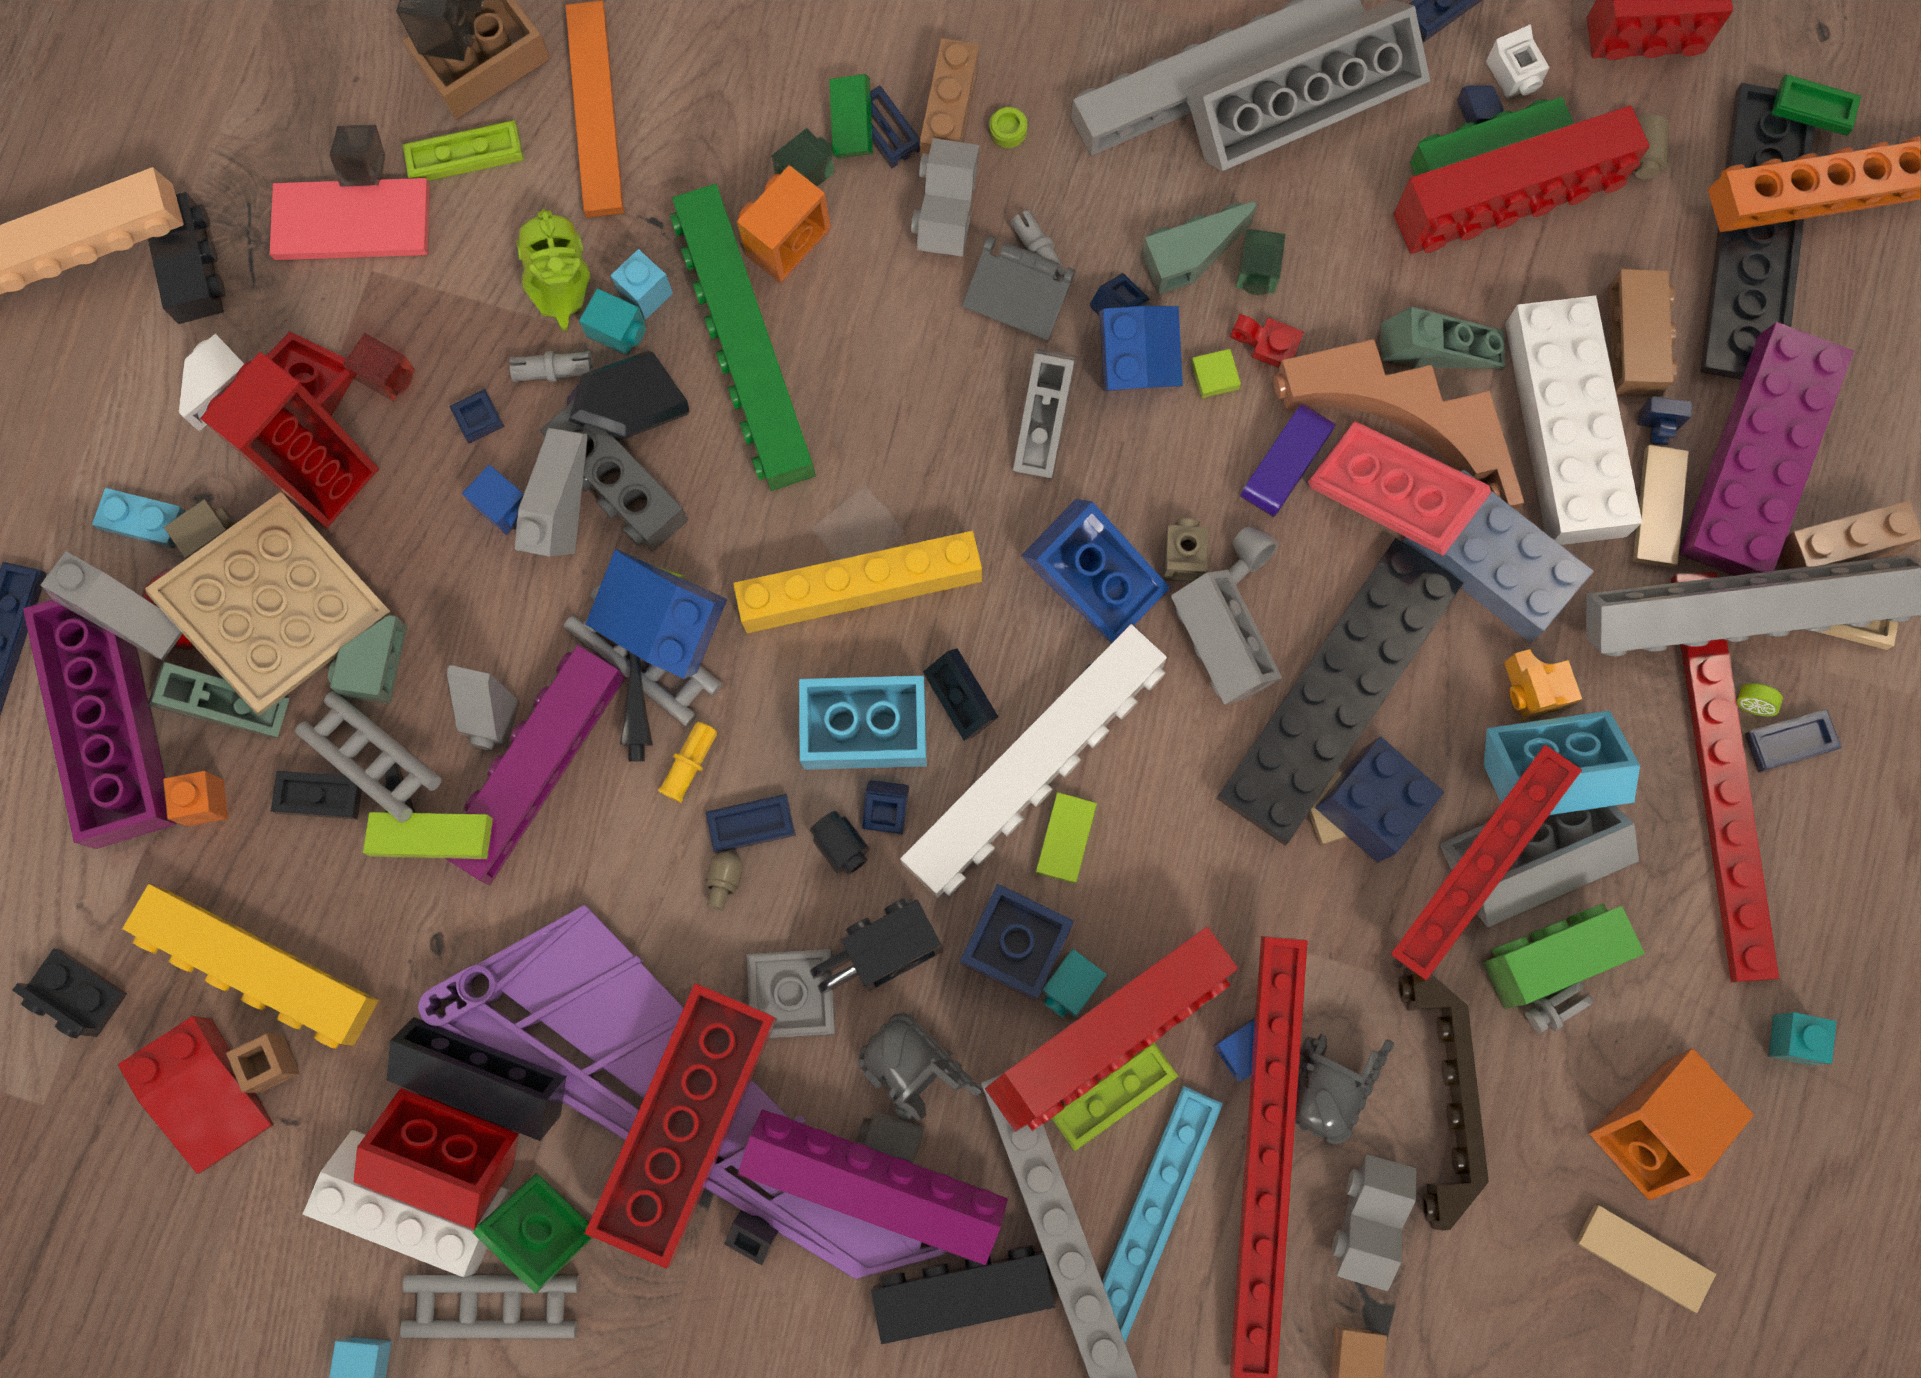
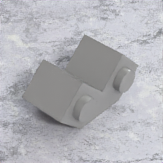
M933 138L929 154H922L919 177L926 178L925 196L921 210L914 209L911 233L918 234L917 250L963 257L971 219L972 193L975 192L979 145Z
M1365 1154L1359 1170L1352 1169L1349 1174L1346 1186V1194L1350 1195L1342 1230H1337L1334 1236L1331 1254L1337 1257L1336 1276L1388 1291L1402 1263V1229L1416 1201V1168Z

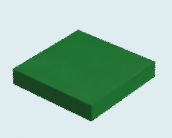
M537 1172L477 1225L473 1232L535 1294L593 1239V1237L584 1234L589 1222Z

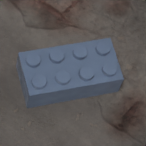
M1464 469L1461 471L1462 473H1465V474H1467V475L1473 477L1471 474H1469V473H1468L1467 471H1465ZM1492 491L1444 556L1407 537L1403 541L1408 547L1462 581V590L1529 643L1545 631L1593 572L1591 568Z

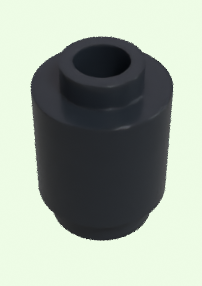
M833 811L811 827L810 832L814 836L813 843L836 873L845 870L849 875L867 862L868 859L865 857V854L869 851V847L846 816L841 817L837 811Z

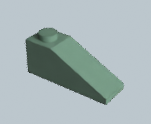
M164 662L159 667L147 706L277 738L290 698L283 697L258 716L225 679Z

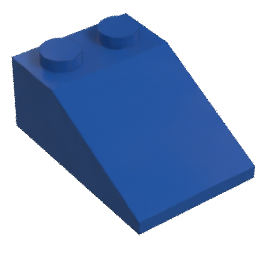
M1075 499L1021 555L1048 586L1111 643L1131 624L1134 626L1170 589L1169 585L1092 501Z
M616 549L585 625L642 660L685 679L697 674L727 599Z

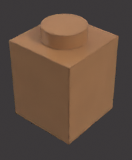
M264 1034L226 1053L242 1093H262L300 1074L283 1035Z
M1335 1325L1330 1378H1384L1387 1335L1379 1331Z

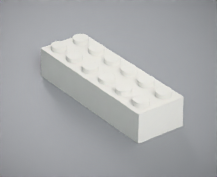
M1596 296L1519 304L1506 321L1505 327L1544 531L1560 545L1627 537L1642 524L1597 298Z

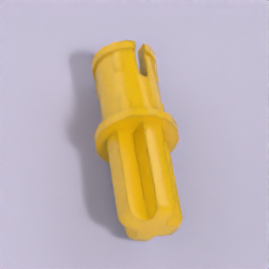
M702 722L695 723L680 753H674L673 758L676 760L657 791L682 803L683 797L697 771L702 772L704 769L700 765L717 736V731L713 727Z

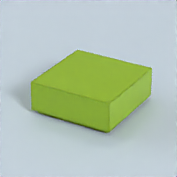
M1231 349L1192 358L1191 365L1201 399L1240 389L1241 382Z

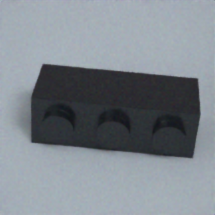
M187 192L176 194L184 225L170 230L164 236L148 238L162 307L178 324L224 312L221 297L225 296V288L220 276L217 273L215 274L213 265L214 262L218 261L216 249L212 241L207 238L206 228L210 227L209 217L202 204L197 205Z

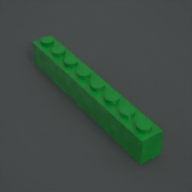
M715 183L672 197L676 212L669 215L676 236L684 235L688 246L681 248L688 271L693 269L697 271L699 280L692 282L699 304H708L711 315L704 317L711 340L720 339L723 350L717 351L716 355L723 375L731 372L735 385L729 386L728 390L735 410L739 408L744 410L747 420L739 423L746 444L755 443L759 456L751 459L759 481L767 479L770 490L774 491L816 477L805 439L717 184Z

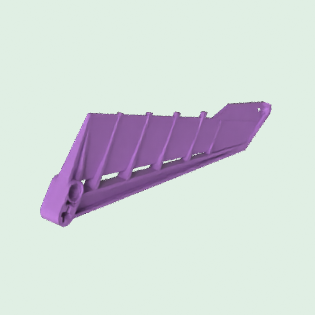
M586 905L579 907L484 961L470 966L432 987L421 996L418 1004L421 1018L429 1025L441 1027L567 1076L563 1103L624 1140L627 1138L639 1108L592 1075L605 1069L644 1098L684 1007L641 964L643 960L639 956H634ZM484 974L489 980V989L485 995L478 998L472 991V984L477 976ZM504 992L528 1010L531 1015L516 1023L493 1007L492 1004L497 1002ZM460 997L465 1001H455L446 1006L445 1012L447 1015L437 1014L436 1012L441 1007L439 999L451 1001ZM542 1021L594 1060L595 1063L582 1069L526 1029ZM751 1079L719 1154L724 1161L715 1163L705 1189L751 1216L755 1215L763 1218L771 1227L778 1230V1233L854 1279L935 1258L947 1252L934 1246L920 1249V1241L753 1181L774 1197L770 1200L726 1168L731 1165L737 1170L740 1169L749 1136L762 1109L789 1118ZM802 1115L794 1119V1121L800 1123L807 1121Z

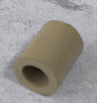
M1660 115L1638 116L1637 119L1650 147L1640 160V165L1633 170L1632 174H1635L1640 179H1651L1657 177L1659 173L1668 167L1669 121Z

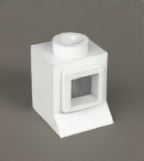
M1531 24L1496 39L1486 60L1488 67L1507 99L1520 93L1526 96L1538 90L1543 85V79L1550 68L1533 40Z

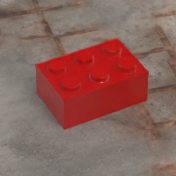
M1596 0L1586 17L1592 58L1619 60L1629 56L1657 58L1667 54L1695 56L1705 53L1733 12L1732 0Z
M400 1088L357 1146L353 1182L468 1228L475 1229L513 1169L519 1133Z

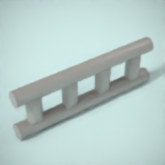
M598 585L590 595L594 601L601 585ZM574 615L569 617L563 627L605 662L617 668L629 680L630 660L626 657L630 652L618 644L614 647L596 633L597 631L585 625L587 619L582 622ZM652 664L645 671L641 670L643 692L686 727L697 716L688 706L701 690L705 689L714 696L723 686L721 681L700 665L697 674L690 676V680L676 696H673L657 683L666 672L665 670Z
M335 691L329 692L324 699V703L331 710L315 727L307 721L301 722L296 727L295 733L399 822L407 821L412 815V809L405 802L421 785H424L430 791L437 789L441 784V777ZM345 720L357 731L339 749L327 737ZM371 741L383 752L364 770L353 758ZM396 762L409 774L391 792L379 780Z
M405 1275L403 1279V1292L417 1293L416 1320L402 1321L400 1336L401 1338H576L578 1333L577 1320H564L565 1293H578L580 1278L579 1275H555L538 1292L547 1293L546 1320H520L521 1293L534 1292L516 1275H469L466 1277L459 1275ZM435 1293H461L459 1320H434ZM478 1293H504L503 1320H477Z

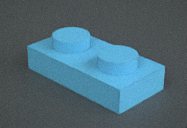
M105 488L92 525L99 530L174 548L175 543L163 527L186 511L180 506Z

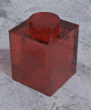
M366 333L363 334L342 364L356 381L391 401H394L399 393L404 392L409 387L412 381V374L415 371L403 354Z

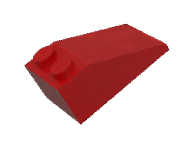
M290 331L266 355V357L298 380L330 416L333 415L359 370V364Z
M191 1016L117 1065L137 1101L196 1174H200L274 1124L256 1093H242L226 1054L231 1050L213 1019Z

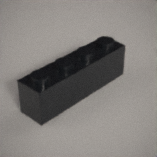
M415 1017L390 1040L387 1081L538 1141L542 1140L561 1116L567 1076L441 1027L429 1025Z
M1033 1245L1007 1250L1009 1258L991 1261V1256H989L986 1265L965 1259L966 1267L949 1270L948 1263L937 1264L922 1268L923 1276L906 1280L905 1272L879 1277L880 1285L874 1286L871 1289L881 1345L1055 1308L1043 1251L1034 1253Z

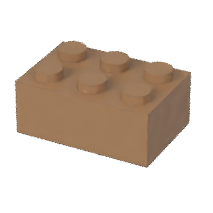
M464 0L402 40L414 64L455 120L551 59L540 32L515 0Z

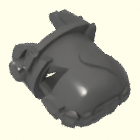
M899 1013L890 1017L888 1023L883 1024L879 1032L874 1034L868 1044L860 1050L861 1055L858 1060L860 1069L864 1071L865 1077L874 1087L879 1089L883 1084L889 1090L887 1097L896 1105L894 1111L903 1121L907 1122L915 1118L919 1122L927 1115L925 1103L921 1099L920 1094L937 1077L941 1078L956 1091L966 1088L976 1097L983 1092V1089L973 1081L971 1076L962 1070V1065L950 1057L951 1051L941 1048L938 1042L928 1035L926 1030L910 1014Z
M1320 1034L1318 1039L1306 1038L1300 1049V1055L1303 1058L1299 1065L1302 1072L1298 1078L1295 1123L1304 1131L1309 1130L1313 1132L1314 1136L1325 1138L1328 1143L1338 1144L1348 1140L1353 1134L1352 1128L1357 1124L1361 1110L1366 1105V1099L1371 1095L1373 1085L1380 1076V1070L1387 1061V1055L1394 1047V1042L1386 1039L1379 1051L1373 1050L1362 1074L1359 1075L1323 1057L1327 1050V1038L1325 1035ZM1306 1074H1308L1309 1088L1301 1085Z

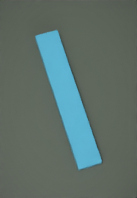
M1185 1086L1181 1088L1102 1279L1124 1342H1126L1223 1105V1103Z

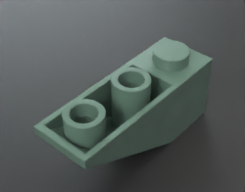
M1252 201L1243 205L1240 202L1233 203L1223 208L1219 213L1207 217L1206 215H1197L1187 220L1183 225L1171 229L1169 227H1161L1152 231L1148 237H1145L1142 256L1158 295L1195 283L1250 226L1257 208L1256 202Z
M1410 307L1380 323L1381 360L1412 368L1432 365L1433 368H1505L1504 330L1415 307Z

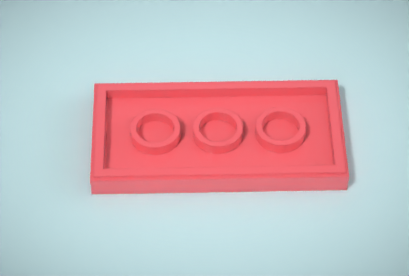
M427 178L273 183L269 255L274 260L428 255L430 184Z
M1356 421L1353 422L1308 480L1311 489L1442 556L1448 551L1491 494L1489 485Z

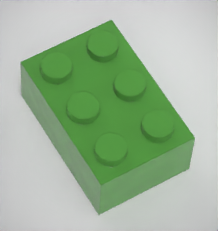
M1602 903L1567 917L1570 923L1569 926L1564 919L1529 933L1532 939L1531 942H1529L1527 936L1491 949L1494 957L1482 963L1503 1008L1507 1009L1531 1003L1644 955L1645 952L1623 907L1619 906L1607 910L1605 904Z

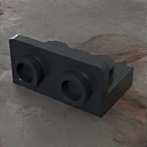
M53 948L28 984L17 983L12 990L24 998L21 1002L23 1007L40 1016L48 1014L57 1020L55 1024L56 1029L75 1039H78L80 1035L98 1037L127 995L126 992L66 952Z

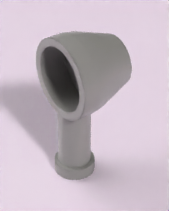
M1250 526L1245 527L1237 534L1232 545L1239 560L1229 569L1235 584L1237 585L1249 572L1257 571L1268 562L1279 545L1275 538Z

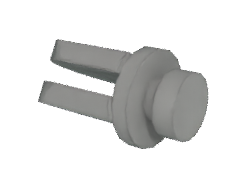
M1580 981L1547 997L1534 1001L1536 1008L1533 1007L1525 1012L1526 1018L1533 1029L1539 1034L1546 1031L1548 1027L1557 1032L1562 1029V1022L1593 1004L1594 1000L1590 994H1585L1557 1011L1554 1008L1585 987Z

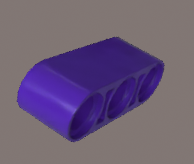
M1302 403L1249 479L1240 497L1274 518L1328 439L1336 424Z

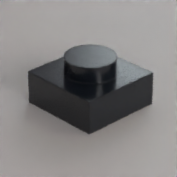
M740 1210L732 1223L724 1245L763 1265L770 1253L778 1230L771 1227L763 1218L755 1215L751 1216Z

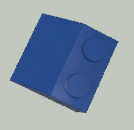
M1179 306L1105 308L1099 312L1104 391L1183 386Z

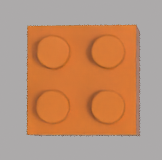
M790 165L781 174L777 173L770 178L762 195L755 202L747 203L736 221L745 255L779 283L791 273L831 229L825 193Z

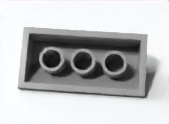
M1616 805L1549 815L1477 912V915L1487 927H1490L1639 862L1635 824ZM1486 824L1440 843L1451 870L1454 869Z

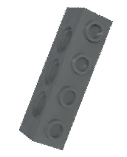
M573 400L540 429L541 433L545 438L548 428H556L588 434L587 445H593L594 448L589 455L585 456L582 489L586 492L592 488L600 497L596 501L599 507L611 519L618 515L626 523V526L622 529L625 534L638 547L645 543L654 552L689 521L683 508L613 436L608 435L607 430L585 423V426L569 422L574 404ZM611 472L621 473L615 483L603 484V479L607 474ZM635 500H647V505L643 510L639 512L629 511L630 505Z

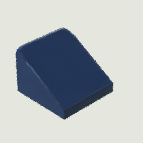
M1469 85L1462 88L1457 98L1466 123L1475 122L1477 125L1489 121L1496 114L1504 111L1494 86Z
M1122 273L1099 287L1090 302V307L1099 315V312L1105 308L1145 306L1150 299Z
M870 780L865 793L862 829L903 834L909 785Z

